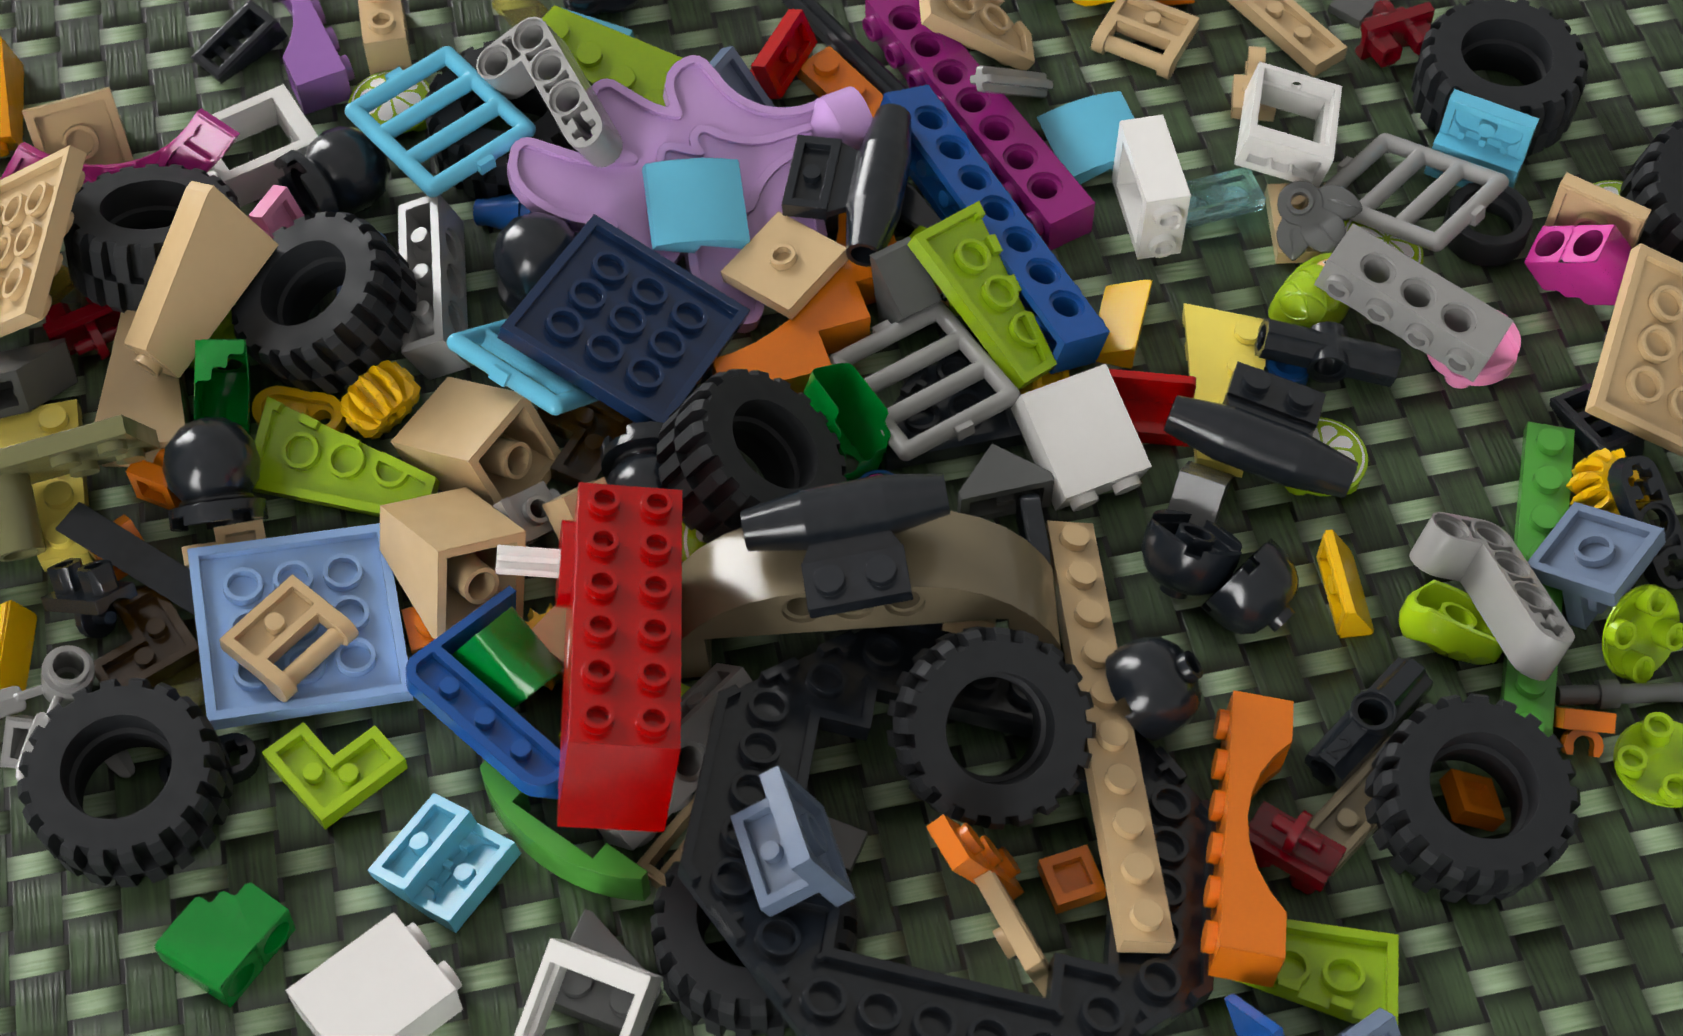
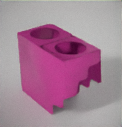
M1615 224L1542 226L1524 263L1541 288L1546 291L1556 290L1565 297H1578L1587 305H1615L1632 247Z

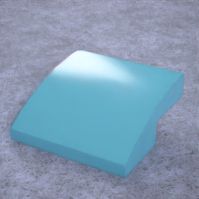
M1454 89L1448 101L1442 124L1432 149L1505 174L1509 179L1508 186L1514 188L1539 118ZM1426 166L1424 174L1434 178H1438L1443 173V171ZM1462 179L1456 186L1463 187L1473 182Z
M1121 91L1082 98L1037 117L1054 154L1080 185L1110 169L1113 172L1119 122L1135 119Z
M675 159L647 163L642 167L652 250L695 253L701 246L743 249L750 242L738 159Z
M433 793L367 871L375 880L399 898L456 933L521 855V852L514 841L477 823L471 811Z

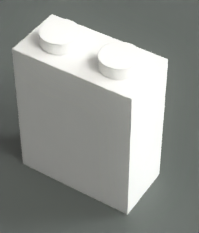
M1107 364L1021 394L1011 408L1034 463L1050 471L1053 475L1054 485L1051 502L1055 511L1071 506L1073 512L1082 510L1099 501L1097 495L1113 490L1116 496L1127 493L1142 484L1140 479L1152 467Z
M394 912L286 989L296 1012L315 1036H428L463 1010L457 990L462 987L458 976L446 961L443 960L436 965L427 953L431 949V945L423 932L414 922L406 927Z

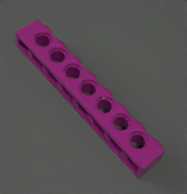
M865 0V18L862 21V25L867 38L879 45L884 51L889 65L893 69H898L906 78L909 88L923 85L931 87L959 127L966 133L975 149L988 163L1000 183L1010 193L1022 213L1033 224L1036 232L1050 251L1092 232L1095 210L1093 199L1004 94L978 92L976 85L970 83V75H975L976 68L980 65L960 42L941 33H934L921 24L919 0Z

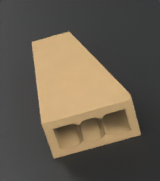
M191 181L186 187L124 342L127 347L137 354L134 362L155 377H158L160 373L176 378L182 376L195 358V340L209 339L279 245L214 185Z
M127 310L125 313L121 312L95 422L124 415L155 429L160 449L146 452V458L144 459L153 463L156 454L162 448L165 449L179 428L191 422L185 372L180 378L160 373L158 377H155L134 362L137 354L127 347L124 342L136 312ZM113 461L110 463L103 464L102 466L129 467L130 464L118 465L116 464V461Z

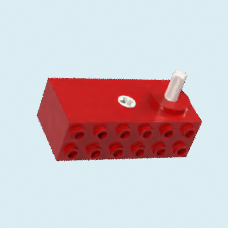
M579 482L574 521L562 520L559 549L497 545L495 574L556 578L555 607L566 608L557 827L664 832L681 750L682 490Z

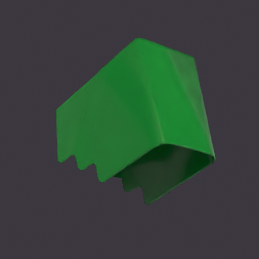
M195 340L194 419L224 417L241 425L251 436V367L246 340ZM228 359H234L243 364L240 368L232 370L214 368H226Z
M838 363L813 369L803 394L811 400L809 404L817 413L821 411L828 420L826 426L829 431L836 433L840 442L839 455H844L846 461L845 454H848L859 462L855 471L843 475L847 478L846 481L859 479L869 471L878 470L891 437L885 422L889 414L888 409L852 364Z
M512 606L452 654L457 661L513 709L540 689L563 668Z
M250 882L245 884L236 895L226 891L219 892L212 902H208L200 896L195 897L161 935L155 944V950L164 963L231 1008L296 929L288 908Z

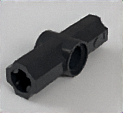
M1264 318L1259 326L1255 341V356L1307 368L1308 376L1319 383H1335L1347 377L1391 387L1397 378L1398 369L1401 364V349L1349 337L1347 329L1337 322H1319L1309 328Z
M1398 657L1368 690L1357 694L1351 702L1349 710L1306 755L1305 763L1312 771L1313 777L1326 787L1335 786L1340 788L1431 690L1433 681L1426 673V668L1412 658L1403 659ZM1361 719H1371L1375 721L1378 725H1369L1363 722Z

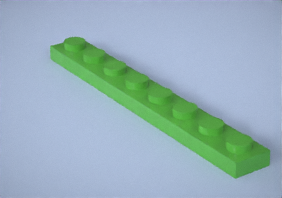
M1530 421L1527 422L1524 429L1514 542L1526 561L1530 559L1569 509L1570 490L1566 485L1572 477L1575 429ZM1542 584L1562 614V590ZM1504 653L1500 700L1504 699L1516 704L1515 712L1523 717H1526L1529 713L1533 714L1543 722L1538 728L1547 737L1551 736L1554 724L1558 665L1549 679L1538 681L1523 675L1515 669Z

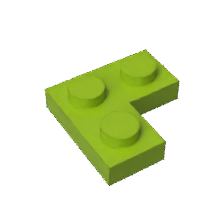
M304 722L262 751L267 764L325 830L408 769L406 759L375 725L335 755L326 748Z

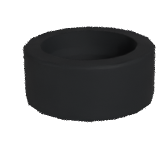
M1469 183L1458 189L1449 201L1443 224L1482 185ZM1509 186L1485 209V212L1493 213L1503 218L1511 226L1513 232L1508 235L1489 236L1483 235L1467 226L1447 245L1459 258L1473 265L1492 267L1507 264L1520 255L1526 245L1533 225V211L1527 199L1516 189Z

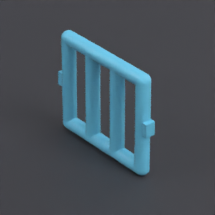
M450 46L438 49L405 70L397 67L385 75L386 81L350 102L345 107L347 118L429 197L439 196L477 171L481 175L496 167L495 160L509 152L515 141L520 138L533 137L536 133L534 123L501 92L486 82L478 74L477 70ZM445 66L459 77L382 125L369 114L372 110ZM471 91H474L485 102L409 150H406L395 139L400 134ZM497 116H500L512 127L436 176L430 174L421 165V163Z
M507 319L456 332L447 338V346L451 351L489 374L488 378L502 387H509L551 415H560L599 401L498 339L500 328Z

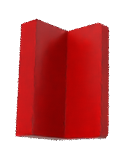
M788 9L751 65V73L770 99L782 98L818 43L803 9Z
M1109 369L1141 443L1189 447V445L1166 433L1163 429L1176 395L1194 398L1196 377Z

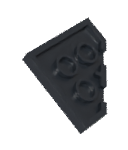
M969 327L966 328L970 332V334L976 339V341L982 346V348L986 351V349L983 347V345L980 343V341L977 339V337L974 335ZM943 332L939 339L947 336V334ZM958 350L912 374L900 389V396L894 404L967 367L971 362ZM982 379L897 425L906 437L911 439L996 394V392L985 379ZM1011 406L974 426L975 433L961 441L953 437L910 461L901 460L892 448L887 445L883 460L886 471L986 452L991 444L1000 448L1023 445L1024 437L1013 415Z

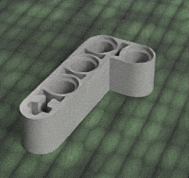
M528 17L522 20L480 53L476 64L478 74L507 99H517L536 86L568 143L593 166L607 167L619 158L623 147L621 136L567 44L541 18Z
M1445 512L1433 513L1410 551L1409 557L1416 567L1429 575L1460 581L1514 668L1531 679L1538 681L1549 679L1573 643L1575 635L1511 536L1500 526L1486 520Z

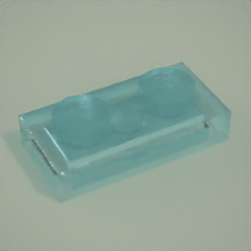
M1242 167L1186 181L1191 199L1185 229L1264 209L1266 197L1251 169Z

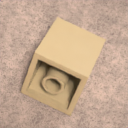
M447 377L391 440L392 445L404 462L435 476L440 481L439 490L445 492L467 487L491 506L542 481L547 484L552 478L550 467L561 452L531 401L512 390L453 377Z
M467 487L380 505V551L432 638L436 639L509 585L516 590V611L523 619L525 576L495 574L497 545L526 547V531Z

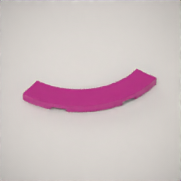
M201 108L173 141L155 153L125 163L110 165L84 164L82 171L85 172L84 183L87 181L93 183L99 175L107 172L111 174L120 172V168L130 166L142 168L146 167V164H159L160 167H170L171 164L183 165L185 169L192 170L193 168H198L207 173L228 152L240 133ZM26 142L18 145L0 180L50 154L40 151Z

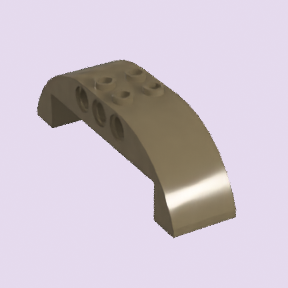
M950 511L951 514L894 534L900 543L904 545L913 600L811 619L807 607L801 563H803L807 550L748 552L743 529L739 528L721 535L702 546L682 563L681 678L703 677L711 669L712 639L1007 619L1009 629L1026 631L1039 636V641L1053 644L1061 650L1053 569L1046 558L1032 544L1008 528L980 517Z

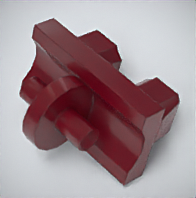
M1389 0L1376 2L1373 6V16L1366 17L1361 24L1362 36L1360 44L1355 48L1356 55L1360 60L1373 57L1381 68L1395 64L1401 58L1402 47L1408 45L1419 56L1426 32L1430 30L1435 9L1430 2L1406 9L1403 6L1395 8Z
M85 297L88 305L71 311L67 303L59 302L52 305L45 316L46 323L42 324L49 341L65 338L70 355L78 353L80 356L96 349L101 360L111 356L106 344L115 340L121 312L113 311L108 305L101 307L93 303L88 297Z
M1263 801L1248 825L1249 840L1257 866L1264 868L1274 865L1290 874L1291 886L1307 895L1312 894L1315 890L1321 892L1342 860L1347 848L1309 827L1314 817L1309 812L1303 810L1299 817L1295 819Z

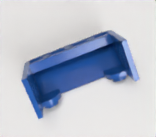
M509 585L411 656L406 664V686L414 698L518 790L528 796L558 800L560 749L452 656L456 650L511 606L516 610V590Z

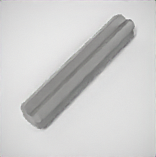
M981 65L976 68L975 75H970V83L976 85L978 92L1045 98L1047 97L1048 89H1053V81L1047 80L1046 73Z

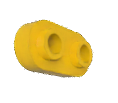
M271 386L259 392L252 403V414L258 426L267 396L316 420L331 419L325 425L341 433L344 432L347 425L345 422L346 418L340 413L341 405L339 399L331 394L316 391L312 393L285 386Z

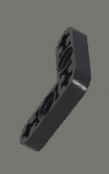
M1639 455L1619 458L1611 465L1607 479L1620 515L1643 522L1644 515L1651 509L1657 513L1660 527L1664 528L1666 543L1643 572L1649 584L1659 585L1667 590L1683 588V564L1672 568L1669 571L1670 576H1666L1664 573V568L1669 565V560L1683 559V530L1656 464L1648 457ZM1633 470H1637L1639 478L1634 481V486H1630L1628 478L1633 475ZM1648 495L1650 499L1645 502H1635L1636 500L1644 499L1643 496Z

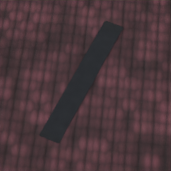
M78 502L56 527V531L100 558L111 560L113 566L195 615L190 569L81 502Z

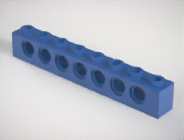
M929 85L884 93L880 106L884 104H897L906 108L911 114L912 161L909 176L940 219L944 220L980 201L986 214L982 220L989 235L995 234L1003 249L999 256L1008 275H1015L1022 289L1019 293V298L1025 310L1033 312L1056 360L1057 365L1049 373L1055 374L1096 363L1110 331L1102 318L1097 315L1083 296L1080 288L1072 281L1058 262L1055 254L1050 251L1036 232L1033 224L1028 221L1014 202L1010 193L992 172L988 163L975 149L966 133L950 115L944 103L939 100Z

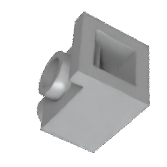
M542 481L515 495L500 500L493 507L526 531L527 546L554 532L542 504L561 494L555 489L549 490L545 482Z

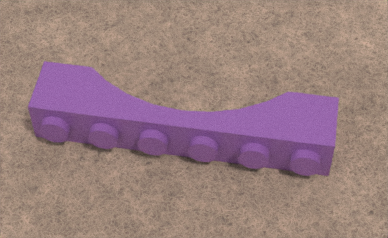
M279 0L293 17L290 42L284 52L283 61L290 87L304 115L349 100L351 95L349 81L355 79L354 72L347 55L339 56L337 53L340 51V46L331 26L324 28L323 26L326 23V19L319 1Z

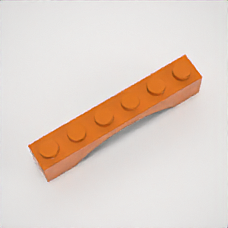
M1233 690L1227 709H1218L1216 714L1213 738L1221 740V749L1217 748L1215 750L1211 767V779L1219 780L1218 790H1213L1208 814L1209 820L1216 822V832H1211L1206 851V863L1214 864V875H1209L1207 878L1203 898V906L1212 908L1211 920L1205 921L1201 937V952L1209 954L1208 976L1273 988L1286 957L1287 912L1271 893L1257 867L1249 840L1248 813L1250 801L1266 782L1281 771L1293 738L1294 701Z

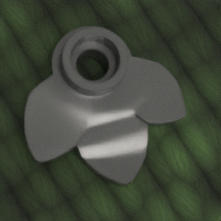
M1306 181L1289 183L1281 190L1277 200L1278 212L1282 217L1276 232L1278 245L1283 253L1292 261L1298 259L1308 246L1320 253H1333L1346 234L1343 220L1355 217L1362 212L1363 207L1359 199L1353 193L1338 185L1317 188ZM1299 195L1305 196L1309 201L1308 206L1302 210L1295 209L1291 204L1292 199Z

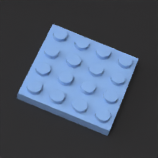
M380 523L187 549L206 715L214 730L413 701V696L406 686V664L408 658L394 573L380 551ZM293 574L345 615L355 625L359 635L348 646L341 644L297 685L298 691L287 702H282L268 690L263 682L221 649L219 639ZM318 623L277 660L274 665L283 671L325 633L327 628Z

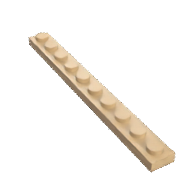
M1047 520L1045 528L1050 549L1051 567L1053 569L1058 625L1065 663L1076 666L1083 677L1078 686L1081 691L1090 692L1094 705L1093 708L1086 710L1087 721L1096 723V738H1086L1084 752L1093 755L1088 769H1084L1117 952L1169 954L1176 942L1134 729L1125 717L1130 714V708L1125 698L1115 701L1106 676V659L1118 647L1093 523Z

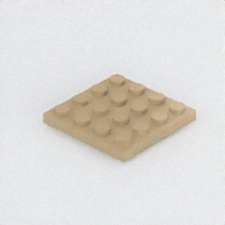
M71 145L0 180V338L42 321L51 307L52 298L49 295L53 277L58 273L63 262V255L60 253L64 236L68 233L74 221V213L71 211L74 198L81 189L85 179V172L82 171L86 153Z
M1640 243L1630 251L1585 412L1683 457V263Z

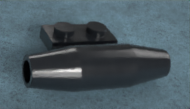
M884 104L880 106L874 115L859 151L843 143L842 139L798 135L782 200L783 216L827 220L828 217L846 213V256L857 265L871 267L870 255L888 247L900 219L912 161L910 112L897 104Z
M1239 361L1232 373L1223 404L1176 395L1163 429L1166 433L1218 462L1285 487L1345 498L1358 466V462L1312 436L1318 425L1326 397L1325 393Z
M944 474L876 475L801 489L742 510L740 514L748 552L807 550L803 563H801L808 612L812 619L913 600L904 545L900 543L894 534L947 516L951 512Z

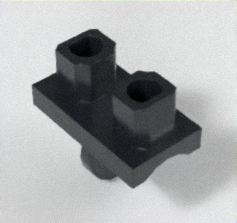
M68 558L47 569L54 591L41 597L45 611L75 613V623L79 632L85 637L99 639L110 634L116 625L117 612L112 606L113 602L119 598L132 599L138 596L134 582L117 581L111 560H97L83 566L81 558Z

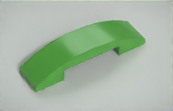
M486 760L479 766L490 804L497 818L512 839L541 866L578 887L604 896L624 900L645 901L651 894L648 871L608 843L592 858L529 814L531 807L528 795L518 790Z

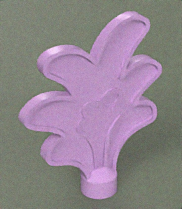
M690 55L674 63L667 73L663 92L665 106L643 98L613 79H600L591 86L623 142L622 152L613 164L607 167H596L579 152L535 138L525 137L515 141L510 149L507 176L511 191L520 203L532 213L552 214L569 223L573 231L580 232L595 214L652 249L642 167L647 163L675 159H738L751 240L778 211L782 213V200L797 136L806 135L842 139L843 143L859 151L873 117L862 95L852 86L821 96L810 103L794 107H772L753 102L733 90L705 58ZM791 217L827 237L824 220ZM701 246L695 253L654 250L675 264L685 256L688 272L750 309L745 322L738 332H751L757 328L763 314L764 304L725 283L720 272L742 249Z

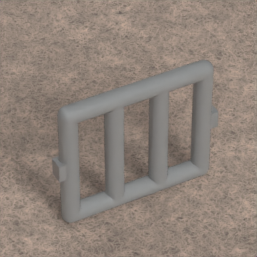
M1382 133L1354 158L1347 156L1337 165V173L1322 187L1338 185L1346 189L1386 152L1404 157L1405 159L1360 200L1363 207L1362 212L1349 220L1433 252H1439L1468 225L1477 226L1485 218V209L1508 187L1509 179L1505 174L1389 133ZM1424 165L1443 171L1430 186L1396 217L1376 210ZM1462 179L1482 185L1435 232L1414 225Z
M942 301L899 322L891 324L888 320H885L872 327L873 334L829 356L832 365L838 363H850L853 365L918 330L937 322L947 336L864 378L875 394L958 350L971 362L967 367L887 408L889 414L885 422L891 433L888 445L903 461H910L953 437L961 441L974 434V426L1010 408L1021 395L1018 388ZM982 379H985L996 392V394L911 439H908L897 425Z

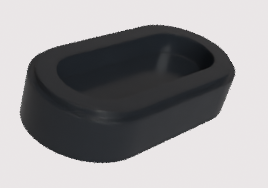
M1037 493L1019 495L1016 500L1018 535L1032 544L1051 565L1049 543L1039 495Z

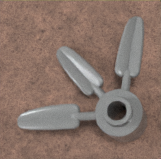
M64 645L53 649L47 654L42 663L41 685L23 691L19 686H10L0 690V718L24 711L27 707L25 700L42 694L50 702L47 710L48 713L58 703L63 708L75 700L72 694L85 687L91 693L95 672L93 659L84 649L77 646ZM45 712L36 714L31 724L16 767L15 777L17 781L25 778L18 769L22 753L25 751L32 752L34 748L28 740L36 726L39 725L45 728L50 722V718ZM128 750L116 753L104 761L119 777L129 778L135 772V766Z

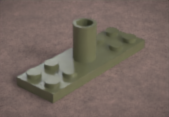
M118 415L1 448L0 561L26 559L46 551L32 484L70 474V477L73 478L90 476L100 471L99 465L116 461L118 465L142 461L146 458V452L160 449L156 430L124 415Z

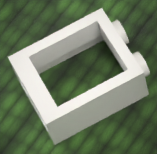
M1259 61L1245 90L1234 165L1291 182L1306 181L1319 188L1334 161L1342 86ZM1293 82H1299L1301 84L1294 85ZM1260 104L1316 120L1313 141L1257 125Z
M284 84L212 115L240 133L234 143L279 124L291 144L231 170L227 168L221 158L207 174L209 176H217L228 185L238 197V203L242 207L263 198L273 185H279L278 179L285 176L283 168L278 169L274 166V161L290 150H295L303 156L305 155L307 146L318 135Z
M1156 115L1122 120L1119 122L1112 182L1137 259L1163 258L1181 253L1191 194L1164 116Z
M550 938L514 1036H543L567 969L635 994L620 1036H642L663 977L571 941Z

